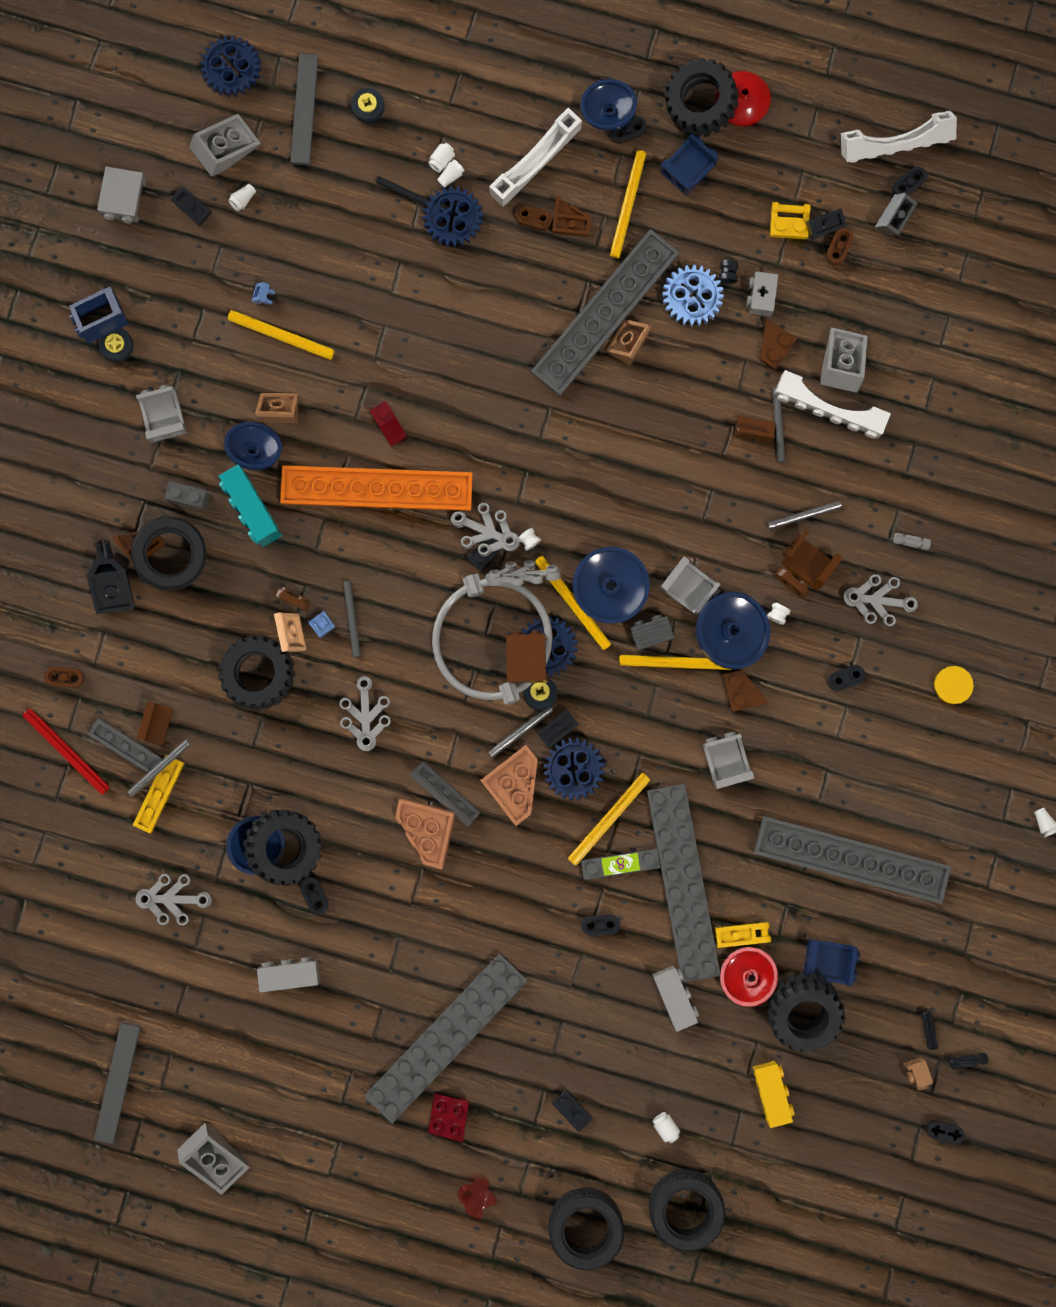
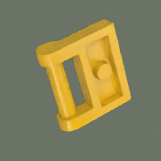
M772 202L770 237L807 239L809 231L806 221L809 220L810 204L796 206ZM778 212L803 214V217H777Z

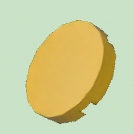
M958 666L942 669L934 681V689L938 698L949 704H958L967 700L972 694L974 687L973 679L969 672Z

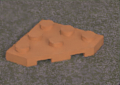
M526 745L480 780L515 826L530 816L532 811L538 760Z
M400 798L395 818L399 824L401 823L408 840L420 855L422 863L442 870L445 865L456 812Z

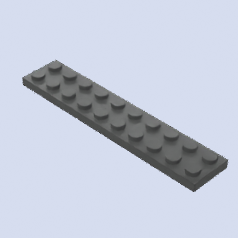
M650 229L532 369L531 374L558 396H561L677 258L680 252Z
M685 784L647 790L678 965L684 978L682 983L720 976Z
M765 816L762 817L753 852L757 855L940 904L943 903L951 866Z
M499 953L375 1083L364 1097L385 1118L393 1123L528 980Z

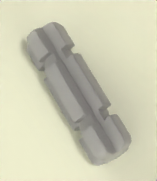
M895 533L893 536V543L895 544L903 543L905 546L920 547L928 550L931 546L930 539H921V537L911 535L903 536L901 533Z

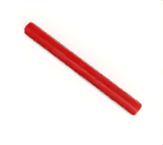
M31 708L24 712L23 717L100 794L103 795L109 790L110 786Z

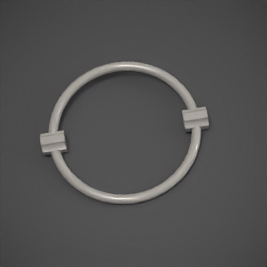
M478 573L471 574L463 579L465 586L458 589L447 599L437 615L432 633L434 658L442 675L458 691L477 699H503L505 705L513 704L521 700L519 693L528 688L532 683L516 685L507 682L499 686L500 692L488 693L477 691L460 683L450 673L441 655L440 631L443 620L451 606L466 593L468 597H476L485 592L483 587L492 586L488 584L486 579H480ZM503 582V584L498 586L507 587L521 593L537 609L542 619L544 633L548 636V640H545L547 664L552 648V628L543 604L526 587Z

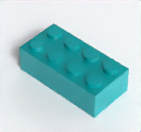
M239 464L219 475L221 480L219 482L220 487L227 496L230 495L231 498L228 499L230 504L237 512H240L238 517L242 524L250 529L248 534L256 545L260 544L262 547H265L283 536L246 472Z

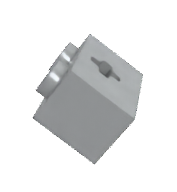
M755 272L753 278L750 277L749 289L752 290L751 296L747 297L746 307H749V314L772 316L775 306L778 274Z

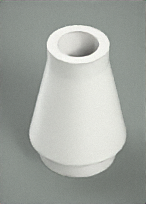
M454 159L452 162L449 161L437 180L445 188L461 177L465 170Z
M247 184L231 194L228 202L236 211L244 210L252 196L256 193V190L251 184Z
M1042 808L1035 811L1034 814L1041 834L1043 833L1047 837L1056 833V822L1046 809Z

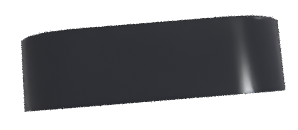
M932 1120L927 1123L926 1132L935 1140L959 1144L965 1138L964 1130L958 1125L938 1120ZM937 1125L939 1129L943 1130V1133L936 1132V1134L934 1135V1132L931 1131V1129L935 1128ZM956 1129V1131L959 1133V1136H955V1138L953 1139V1137L947 1133L948 1131L955 1132Z

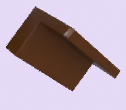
M738 416L734 436L771 443L775 438V423Z
M147 701L137 739L161 745L164 744L173 708Z

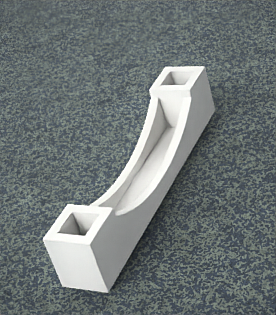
M567 108L555 120L553 126L538 144L520 162L506 173H502L489 186L490 196L504 207L581 130L582 120Z
M951 111L932 114V118L917 129L893 137H869L863 135L860 130L841 133V155L846 162H857L859 159H872L878 155H892L902 150L910 151L917 147H929L931 144L948 143L950 140L956 139L957 117Z
M786 370L782 373L774 395L778 396L777 399L779 401L794 403L795 407L802 410H811L814 415L819 417H828L835 424L842 423L847 425V428L852 431H862L869 438H879L883 434L891 413L874 406L867 411H851L837 408L811 393L803 384V377Z

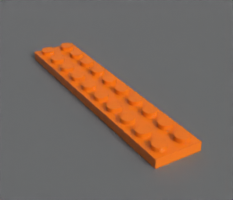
M282 466L280 503L282 505L471 511L473 473Z

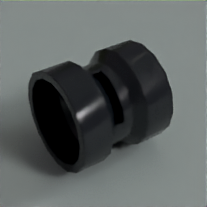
M720 261L721 273L719 274V280L721 283H737L738 275L736 271L739 267L737 261Z

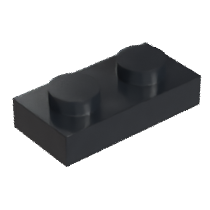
M184 186L170 199L175 206L199 227L212 214L211 210Z
M842 208L806 221L811 240L847 227Z
M492 538L481 542L479 545H491L498 541ZM478 545L466 558L481 571L502 549L491 552L488 556H481L478 551ZM484 547L481 549V552L485 553L488 549Z
M566 710L537 734L546 746L550 748L579 724L571 713Z
M567 1089L552 1101V1105L578 1132L593 1119Z

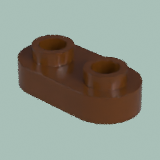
M522 205L516 210V221L522 226L545 231L552 225V216L546 210L528 205ZM523 212L528 213L526 217L522 216L521 214ZM545 217L546 221L542 222L539 219Z
M841 228L835 233L826 253V259L830 264L839 265L844 261L854 238L851 230ZM840 237H844L846 241H840ZM832 254H837L838 258H833Z
M779 568L774 574L783 585L797 596L805 598L809 593V586L804 581L797 580L793 576L794 574L787 568Z
M281 587V589L276 588L274 596L308 612L311 606L308 604V599L300 595L297 598L292 596V591L285 587Z
M53 666L48 668L44 674L45 681L52 686L78 688L85 680L83 672L75 668ZM55 673H58L59 678L57 680H54L53 678ZM74 675L78 676V680L76 682H73L72 680Z

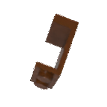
M805 530L802 535L798 533L793 539V547L789 546L782 555L785 558L781 564L818 591L843 557L836 553L831 559L805 540L809 533L808 530Z
M516 631L511 632V635H506L508 683L549 682L548 674L546 673L545 641L548 640V636L542 634V631H531V634H523V632Z

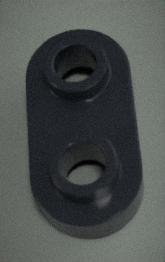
M640 116L633 117L625 126L611 130V140L616 144H623L642 136L646 131V121ZM638 126L640 129L635 130L633 127ZM621 133L623 136L618 137L616 134Z
M922 167L910 169L896 180L892 187L893 194L906 193L908 196L926 181V171ZM913 176L918 177L919 180H914ZM899 187H902L904 192L899 191Z
M850 666L830 674L827 679V685L833 691L844 690L863 682L865 671L861 666ZM854 671L859 673L858 678L853 677ZM836 678H839L841 680L840 685H837L835 683Z
M315 877L304 879L301 883V891L310 911L316 915L323 914L327 911L329 902L320 881ZM309 883L314 884V890L308 888ZM317 901L322 902L323 905L321 908H318L316 906Z
M589 915L582 920L581 928L585 934L590 936L613 935L619 931L620 921L614 915ZM590 921L594 922V927L591 929L587 927ZM608 921H613L614 925L612 928L607 927Z

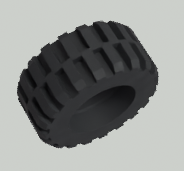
M699 58L698 62H694L692 59L688 61V65H680L678 67L679 72H673L670 76L672 81H668L666 85L665 104L672 122H674L679 130L682 129L683 133L687 135L692 133L694 136L700 137V134H704V137H709L713 131L715 134L721 132L720 127L726 128L729 125L728 120L734 118L735 110L738 108V90L732 73L721 62L716 64L714 59H709L707 62L705 58ZM706 83L717 87L719 99L711 109L697 113L686 108L684 103L685 97L694 86Z
M251 635L244 639H238L237 643L231 644L228 647L227 653H223L222 663H219L218 667L220 669L218 678L222 683L220 685L222 690L226 692V696L233 700L235 704L254 710L272 708L275 704L278 705L284 697L288 696V691L294 684V662L291 660L289 652H282L281 645L278 642L265 636ZM252 655L267 657L275 669V675L271 684L260 691L249 690L240 680L241 665Z
M285 809L272 810L270 813L262 814L259 820H254L251 830H247L246 835L248 837L247 840H244L243 844L246 847L244 857L247 858V864L253 870V873L263 880L283 886L290 885V883L297 884L301 882L302 878L310 876L309 872L316 869L317 865L315 863L317 859L320 860L321 854H319V849H322V842H319L321 836L319 831H316L315 824L309 821L305 815ZM289 829L299 839L298 854L287 865H275L267 857V841L276 830Z
M805 972L798 973L799 976L795 977L792 974L788 976L786 981L782 979L778 982L779 986L776 988L773 996L767 1001L766 1012L773 1034L783 1046L788 1045L789 1049L793 1051L799 1049L800 1052L807 1053V1050L815 1052L818 1051L817 1048L823 1047L824 1049L828 1047L830 1041L833 1043L837 1039L836 1034H841L843 1030L842 1025L845 1023L844 1006L835 987L831 982H827L826 978L822 976L817 978V975L809 973V976H807ZM813 1001L823 1006L820 1015L811 1022L800 1024L788 1019L790 1011L799 1003Z

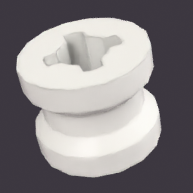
M533 528L528 529L519 536V542L524 544L526 551L541 541L540 537L534 534L535 530Z
M773 603L772 611L768 613L767 618L784 625L786 622L785 617L791 611L783 605Z

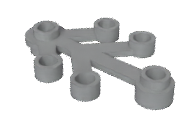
M481 503L478 506V511L482 515L486 526L466 518V515L461 511H456L451 516L452 524L455 527L462 528L466 526L482 533L473 537L464 536L461 539V544L465 549H469L475 544L492 538L498 542L491 545H479L478 551L481 556H488L489 553L502 548L506 551H513L519 546V537L515 533L510 532L506 521L507 515L502 510L496 512L495 519L500 523L503 534L495 530L487 503ZM487 507V510L482 512L481 508ZM503 514L504 518L498 519V515ZM456 516L462 517L459 521L455 520ZM511 538L513 542L508 544L506 543L507 539ZM470 540V544L465 545L464 541ZM484 547L488 549L485 553L481 552V549Z
M532 560L525 561L524 567L517 570L515 562L505 563V569L490 571L486 575V580L492 586L501 585L503 582L522 585L524 581L540 584L543 582V576L549 581L560 579V570L558 566L549 565L546 567V570L531 571L535 570V561Z
M872 575L858 589L849 588L843 596L844 602L848 606L856 607L867 624H873L877 620L876 614L869 612L863 604L870 603L887 627L893 626L896 619L893 615H889L882 605L901 607L907 613L915 611L918 607V602L913 597H907L904 600L882 597L891 589L899 587L900 580L897 577L890 578L887 584L874 594L863 595L872 586L876 587L881 583L880 576ZM873 577L877 578V584L872 583ZM891 580L896 581V586L891 585ZM851 594H855L857 596V599L852 600L850 597ZM908 601L913 602L912 608L908 607ZM868 615L873 616L872 622L868 621ZM888 617L892 619L891 624H888L886 622V619Z
M362 676L357 680V688L361 690V712L352 705L350 699L343 698L340 701V707L350 712L362 723L361 732L352 724L350 718L344 717L340 721V725L343 728L348 729L357 737V745L363 751L372 750L376 745L375 737L391 723V719L383 715L379 718V723L370 731V723L384 708L390 705V700L386 696L380 697L378 704L369 712V690L372 688L373 683L367 676ZM363 680L368 682L366 687L361 686ZM384 698L388 701L385 706L381 705V700ZM344 700L349 701L348 707H343L342 703ZM387 718L388 724L383 725L381 720ZM346 719L350 721V725L347 727L343 725V721ZM364 738L370 739V743L368 745L363 744Z
M162 874L159 877V881L152 888L140 890L135 898L137 905L144 909L149 908L161 925L168 924L170 916L168 913H163L156 903H163L177 918L179 925H186L190 917L188 914L183 913L175 903L197 904L199 907L205 908L210 906L213 901L212 895L208 892H201L197 896L175 895L184 886L190 884L191 877L188 874L181 875L178 878V882L164 895H156L163 886L169 885L172 881L169 874ZM164 876L168 877L167 883H163L162 878ZM184 876L188 879L186 884L181 881ZM144 895L148 897L146 903L142 901ZM202 896L207 900L205 904L200 902ZM162 915L167 917L166 922L161 921ZM181 916L186 917L185 923L180 921Z

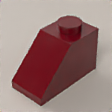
M386 400L369 410L391 447L407 438Z

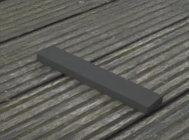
M299 54L291 151L292 165L310 166L319 61L318 55Z
M124 1022L120 1024L94 1136L96 1141L110 1144L115 1143L141 1026Z

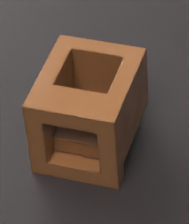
M920 1057L903 1063L904 1068L909 1070L907 1076L910 1083L914 1084L917 1090L927 1089L928 1085L933 1084L926 1060Z

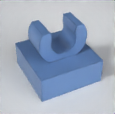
M265 282L256 284L251 302L257 305L262 303L272 304L273 301L267 299V294L274 295L275 291L269 289L270 285Z
M324 611L308 622L319 638H322L335 628V625Z

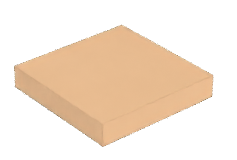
M281 612L274 614L282 652L305 651L306 645L299 614Z

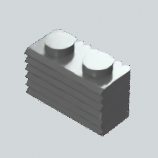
M906 193L894 194L875 228L886 236L899 235L904 225H906L908 218H910L909 215H912L911 212H914L913 209H915L917 202Z
M170 481L165 494V499L169 503L184 505L185 507L199 509L200 511L207 510L210 493L207 490Z
M661 614L652 617V621L644 623V620L633 623L630 632L637 651L674 639L667 616L662 617Z

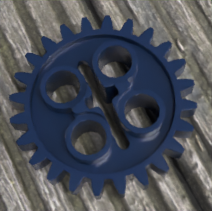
M234 35L231 36L230 40L224 36V41L222 42L217 38L218 44L216 45L210 42L212 48H205L207 54H202L201 56L204 61H200L201 67H203L200 71L204 81H207V86L209 88L212 87L214 93L219 90L220 96H223L226 92L228 98H230L231 93L238 97L239 91L245 95L244 89L246 88L251 91L250 84L257 85L255 79H260L257 72L262 71L259 66L261 60L258 58L259 54L255 51L254 46H249L248 40L243 43L241 37L235 41ZM230 52H236L233 56L228 55ZM221 54L235 68L236 72L242 77L241 79L237 77L230 66H227L226 61L220 56ZM217 63L221 64L218 68L214 67ZM244 65H247V66H248V67H247L246 69H244V70H241V69H240V68H241L242 66H244ZM234 77L232 81H226L227 78Z
M450 186L449 191H446L442 187L443 193L440 194L436 190V197L430 195L431 202H425L427 208L423 209L425 216H422L423 221L426 222L424 228L428 229V235L433 234V241L439 239V245L446 242V247L448 248L450 243H453V247L456 248L457 243H460L463 247V241L466 240L470 243V236L476 239L475 232L481 231L478 225H483V220H481L483 213L480 212L482 205H478V198L473 200V193L467 195V189L460 192V186H458L456 191H453V187ZM457 201L458 203L455 209L456 216L453 219L452 232L449 233L448 231L451 225L450 218L453 215L454 202ZM445 203L450 205L448 209H443L441 206ZM462 207H467L469 209L465 213L459 211ZM441 221L447 223L444 227L437 225ZM458 225L465 226V229L462 231H458L455 228Z
M549 616L552 631L557 633V636L552 638L551 648L555 662H552L549 657L546 664V673H549L550 677L553 678L554 672L560 676L561 669L567 672L566 665H573L570 659H576L573 653L578 652V648L573 646L577 645L578 641L572 640L576 637L575 633L569 634L572 630L571 626L565 628V621L559 624V618L553 622L551 616ZM534 619V625L528 622V630L522 628L524 634H531V631H542L545 634L542 619L541 622ZM563 648L565 652L563 655L558 656L555 654V650Z
M569 738L568 744L562 740L561 747L555 744L557 750H550L552 757H546L550 762L549 764H544V767L548 768L544 775L549 776L545 781L552 783L549 788L552 790L557 788L555 791L556 795L562 792L561 798L563 799L568 796L569 800L573 801L575 796L578 801H581V795L587 799L588 792L593 795L595 794L594 787L600 789L597 783L598 781L604 782L600 776L606 774V772L601 770L606 764L600 763L604 756H597L600 750H593L594 744L591 743L588 746L587 740H584L581 744L580 738H577L574 743V740ZM585 753L587 760L584 763H580L579 757ZM567 756L568 763L562 766L560 763L561 759ZM577 766L578 770H575V773L572 772L571 769ZM588 772L589 780L583 782L581 779L582 775ZM569 775L571 781L568 785H564L563 779Z

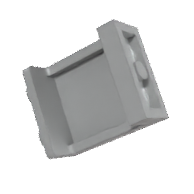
M105 167L97 211L104 219L110 221L120 219L128 224L139 222L137 216L142 186L146 187L147 182L142 172Z
M163 385L159 387V390H144L140 392L141 394L136 395L146 427V439L150 443L187 434L177 390L173 386Z
M683 557L659 589L697 616L708 600L714 598L720 592V589H718L720 583L713 581L689 563L690 560Z
M735 731L724 734L725 738L720 740L717 739V736L706 739L707 743L702 744L715 789L754 779L741 740L742 735H736Z

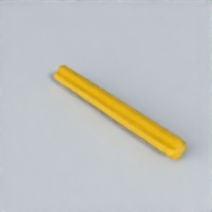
M637 150L610 252V256L613 258H619L646 157L645 151Z
M233 310L228 314V320L329 360L334 356L335 351L329 347Z
M540 556L535 561L540 570H546V567L550 565L544 556ZM561 578L550 581L601 649H607L611 645L610 641L596 623L580 609L574 595Z
M620 655L619 658L621 666L732 670L717 666L708 658Z
M641 773L573 851L568 857L571 863L577 865L650 781L647 775Z

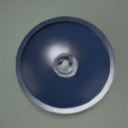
M604 547L589 553L579 563L573 578V594L580 609L591 619L605 624L621 623L634 617L644 606L649 594L650 582L645 566L633 553L618 547Z
M728 592L715 596L703 606L696 622V637L702 652L712 663L726 669H740L754 664L765 653L770 639V625L764 609L757 601L742 593Z

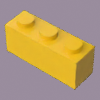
M775 1061L753 1066L768 1126L773 1128L792 1123V1116L795 1114L792 1104H788L787 1101L789 1096L787 1085H783L781 1079L784 1077L782 1066H778Z

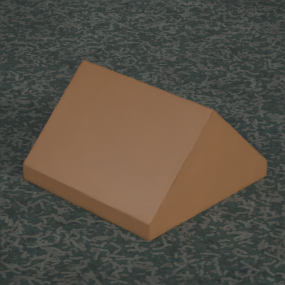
M625 319L605 351L631 366L648 337L651 326Z
M260 393L255 412L256 418L259 422L298 423V394Z

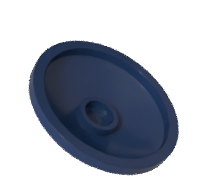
M604 79L593 83L585 90L581 98L583 118L592 127L600 130H616L625 126L632 120L637 109V99L632 88L626 83L615 79Z
M243 422L233 426L227 432L224 439V450L229 459L236 465L239 464L240 467L245 469L261 470L274 465L278 461L282 451V443L277 433L270 427L256 422Z
M260 816L247 817L236 823L229 832L226 841V852L232 865L239 871L250 875L255 874L249 868L247 858L244 857L246 847L243 844L244 840H247L248 837L246 835L247 830H251L254 820H259ZM281 829L276 830L269 837L266 844L267 857L275 865L280 862L285 849V841Z

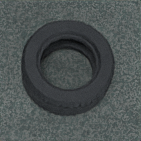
M171 516L159 517L147 522L137 532L132 543V562L138 575L150 586L166 591L179 590L191 585L202 573L206 563V546L200 532L188 521ZM165 533L178 534L183 537L191 549V560L187 567L173 575L157 572L149 564L147 558L148 547L152 540Z
M678 1169L660 1178L651 1191L648 1203L650 1220L657 1236L671 1248L685 1252L701 1250L707 1245L709 1246L711 1242L713 1243L714 1239H717V1236L720 1235L726 1217L723 1198L714 1182L705 1174L692 1169ZM683 1190H694L702 1194L708 1203L704 1221L697 1227L689 1230L679 1229L671 1225L665 1217L669 1199Z
M591 1187L576 1188L562 1195L553 1206L549 1218V1238L556 1255L559 1256V1259L572 1268L588 1271L606 1266L607 1263H610L618 1255L617 1253H619L622 1247L625 1233L623 1218L616 1202L608 1194L606 1195L605 1192ZM585 1208L601 1213L608 1222L607 1234L603 1241L590 1248L574 1245L566 1237L564 1231L565 1223L569 1216L577 1210Z

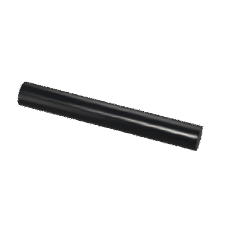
M380 176L376 180L377 184L426 206L425 202H430L429 199Z

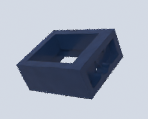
M110 286L69 306L72 312L69 316L73 324H77L75 331L80 339H85L87 344L129 324L120 302ZM110 304L113 313L84 326L82 317Z

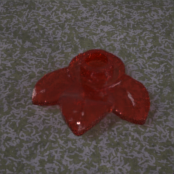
M476 1179L471 1184L462 1185L458 1190V1199L461 1203L465 1204L466 1213L476 1219L482 1218V1207H488L496 1203L494 1195L487 1190L490 1182L486 1179ZM470 1191L471 1196L466 1197L464 1192Z

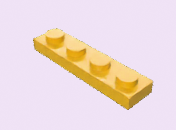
M175 759L155 777L133 826L148 833L153 832L185 764L184 762Z

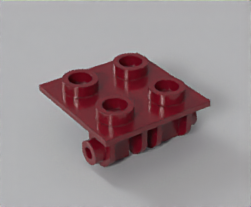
M434 1093L428 1133L463 1142L468 1116V1099L460 1098L459 1100Z

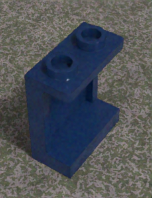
M691 133L686 142L668 161L665 160L661 164L659 172L687 196L717 165L719 157L714 149L704 145L703 140L699 136H694Z
M808 938L803 973L805 972L807 976H809V973L816 974L817 978L822 976L826 978L827 982L853 986V982H856L857 979L855 964L859 961L860 952L857 951L858 948L854 945Z

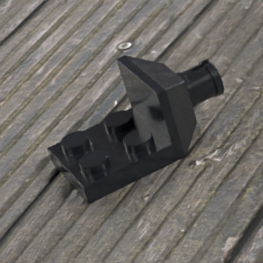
M105 539V543L102 540L95 542L98 555L87 573V579L96 614L135 609V602L127 573L130 560L118 552H112L110 540Z

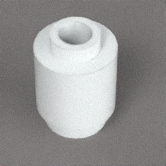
M447 143L439 144L429 158V166L440 173L446 168L449 161L451 162L454 158V149Z
M663 1112L653 1119L654 1128L664 1142L669 1141L673 1143L680 1137L678 1135L680 1129L670 1115Z

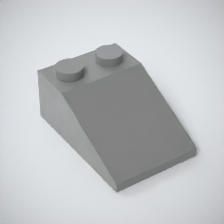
M236 114L195 133L189 148L211 177L230 168L260 146L261 143L240 115Z
M831 327L822 366L821 385L858 392L865 375L868 336Z
M204 1123L177 1150L179 1164L221 1195L250 1168L249 1164L223 1136L207 1123Z

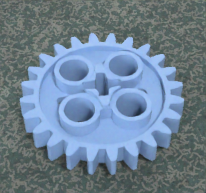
M688 265L685 266V271L678 268V275L672 272L671 276L673 279L667 278L666 282L669 285H664L663 289L666 292L662 293V297L666 298L663 300V304H668L665 311H672L670 318L677 316L676 322L681 319L683 320V326L686 322H689L690 327L693 326L694 322L700 326L701 320L707 324L708 317L713 320L715 317L713 313L718 314L719 309L717 307H721L723 304L719 300H722L724 295L719 294L723 291V287H717L721 281H714L716 274L710 276V269L703 272V266L696 270V265H693L692 270L689 269ZM689 280H696L698 285H690ZM681 292L683 293L684 297L677 298L675 296V293ZM690 294H691V295L696 294V298H695L694 296H693L692 298L689 297V296H690ZM702 294H709L711 299L705 300ZM688 306H695L697 311L690 312Z

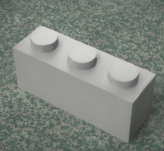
M312 957L301 958V962H293V959L282 960L281 964L274 965V962L262 963L261 967L257 968L259 993L320 984L318 959L313 960Z
M674 966L652 974L676 1032L698 1023L696 1017H699L695 1005L691 1006L688 1000L692 997L688 988H684L681 983L684 978L680 969L676 970Z

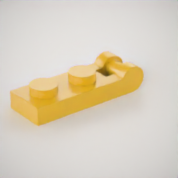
M769 922L716 927L717 947L771 942V936L768 934ZM760 929L761 936L756 937L755 930Z

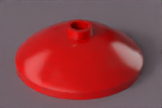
M749 71L733 72L732 76L735 80L739 96L737 99L738 108L735 110L734 118L728 121L736 126L753 125L759 122L769 109L771 102L770 90L766 82L755 73ZM716 89L715 104L719 99L718 89ZM746 91L747 95H743L741 92Z
M745 947L734 951L727 957L721 968L720 981L723 991L730 1000L741 1006L755 1007L765 1003L773 996L778 986L779 974L774 960L766 952L758 948ZM754 975L755 981L750 982V977Z

